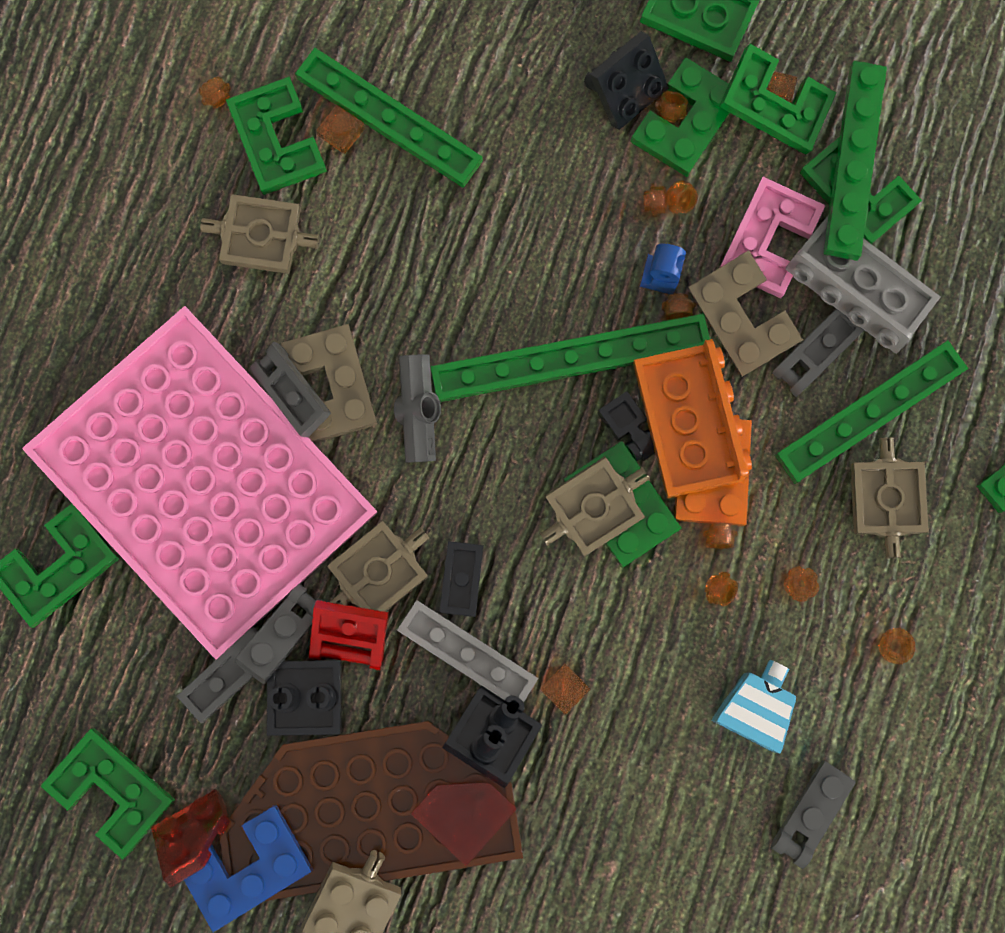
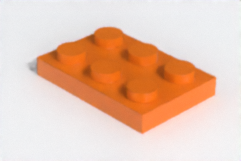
M740 419L743 429V435L739 436L742 450L747 449L750 454L752 420ZM749 470L748 476L743 482L676 496L674 518L677 521L735 526L747 525Z

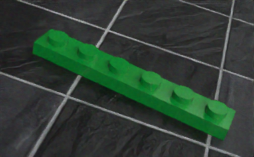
M315 47L295 73L297 80L462 188L465 187L483 162L481 155Z
M854 60L849 69L823 251L824 255L858 261L862 255L887 71L886 66Z
M947 340L778 452L775 457L793 483L796 484L969 368L949 340Z

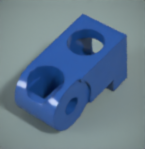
M671 244L656 245L654 256L649 254L647 256L640 287L673 295L680 280L686 251L681 247Z

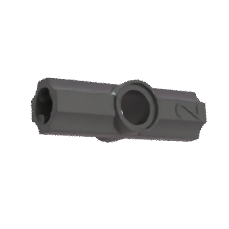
M430 355L400 356L401 395L395 400L394 415L397 422L403 425L405 463L436 461L434 423L440 417L441 404L438 396L432 392Z

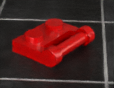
M317 600L313 609L309 659L321 660V657L366 664L370 665V669L381 671L389 612ZM324 641L334 642V643H340V644H345V645H351V646H357V647H363V648H369V649H372V650L369 651V650L351 648V647H346V646L328 644V643H324Z

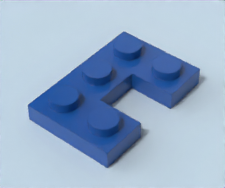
M277 805L242 825L260 859L231 877L212 844L176 865L212 932L225 926L313 871Z

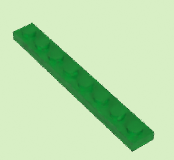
M699 314L430 367L435 393L440 402L630 366L633 365L636 359L703 345L705 340H709L710 337L705 315Z

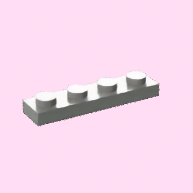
M417 600L397 629L404 636L504 700L512 695L519 697L524 702L539 679Z

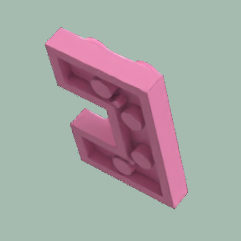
M762 177L720 267L749 250L767 279L757 288L781 299L793 275L785 269L790 261L767 251L778 225L809 239L826 205Z

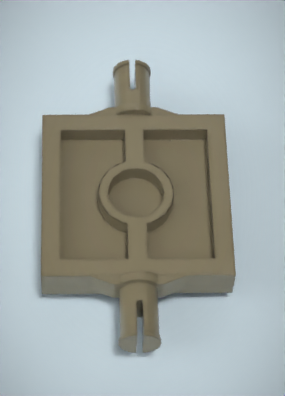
M231 194L229 209L222 221L202 218V224H200L201 233L219 234L221 236L222 246L219 257L221 264L290 274L292 257L297 246L318 249L320 239L319 234L299 232L298 223L301 212L299 204Z
M885 437L879 438L880 459L874 462H854L850 465L854 534H874L879 537H885V558L895 559L901 558L899 537L906 534H925L929 532L925 462H906L896 459L894 438L889 437L887 439Z
M604 456L545 495L555 511L557 523L540 532L542 539L549 546V544L566 534L567 537L575 541L584 556L588 555L645 518L635 503L633 490L651 480L644 468L641 467L624 479L623 476L615 472L606 456Z
M384 521L380 522L327 566L338 579L342 590L330 602L349 605L352 602L360 608L388 611L428 578V575L417 563L413 551L430 538L419 527L411 536L403 540L394 535Z
M371 850L363 869L348 868L332 862L301 925V933H383L402 895L401 887L383 881L377 875L385 860L384 854L378 852L377 855L376 850Z

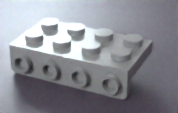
M827 216L785 269L798 282L805 284L820 295L824 302L834 306L846 315L854 325L863 328L876 338L880 345L897 354L911 340L913 333L941 296L865 239L863 240L862 255L858 261L824 255L828 223Z

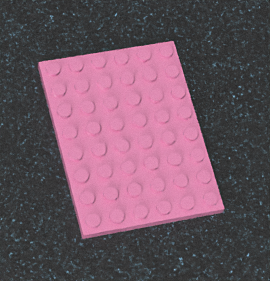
M186 306L180 309L22 448L216 660L378 513L309 438L301 437L272 398Z

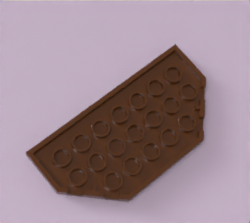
M430 721L283 744L264 772L246 793L236 810L219 830L223 865L231 877L260 859L242 825L274 805H277L313 871L265 901L316 893L332 862L348 868L363 869L371 850H376L377 855L378 852H381L385 856V860L377 873L383 881L522 859L523 852L512 782H509L503 788L444 750L442 747L449 736Z

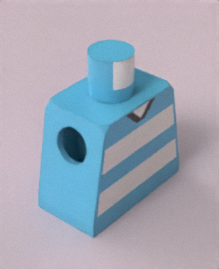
M769 660L761 678L752 673H744L716 711L711 721L771 752L780 754L796 702L794 694L781 688L789 669L775 661Z

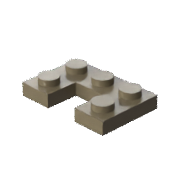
M749 250L688 287V290L705 315V318L741 377L803 341L786 310L754 328L738 302L737 298L767 281Z
M349 324L281 343L289 355L288 358L302 376L324 369L327 374L333 399L323 403L331 414L308 437L313 443L378 425Z

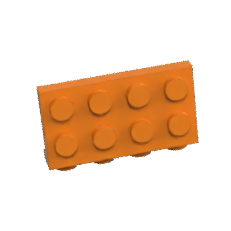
M713 339L705 340L704 344L634 360L633 365L666 497L672 498L743 482L748 476V470L752 469V463L748 450H742L739 436L743 435V429L739 415H733L730 402L734 401L731 383L730 381H724L721 368L725 367L722 349L720 347L716 348Z

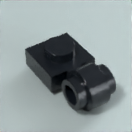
M628 391L598 410L597 414L617 441L628 435L629 442L625 446L636 462L640 459L645 461L655 454L650 430L643 431L639 429L641 425L646 423L647 418Z

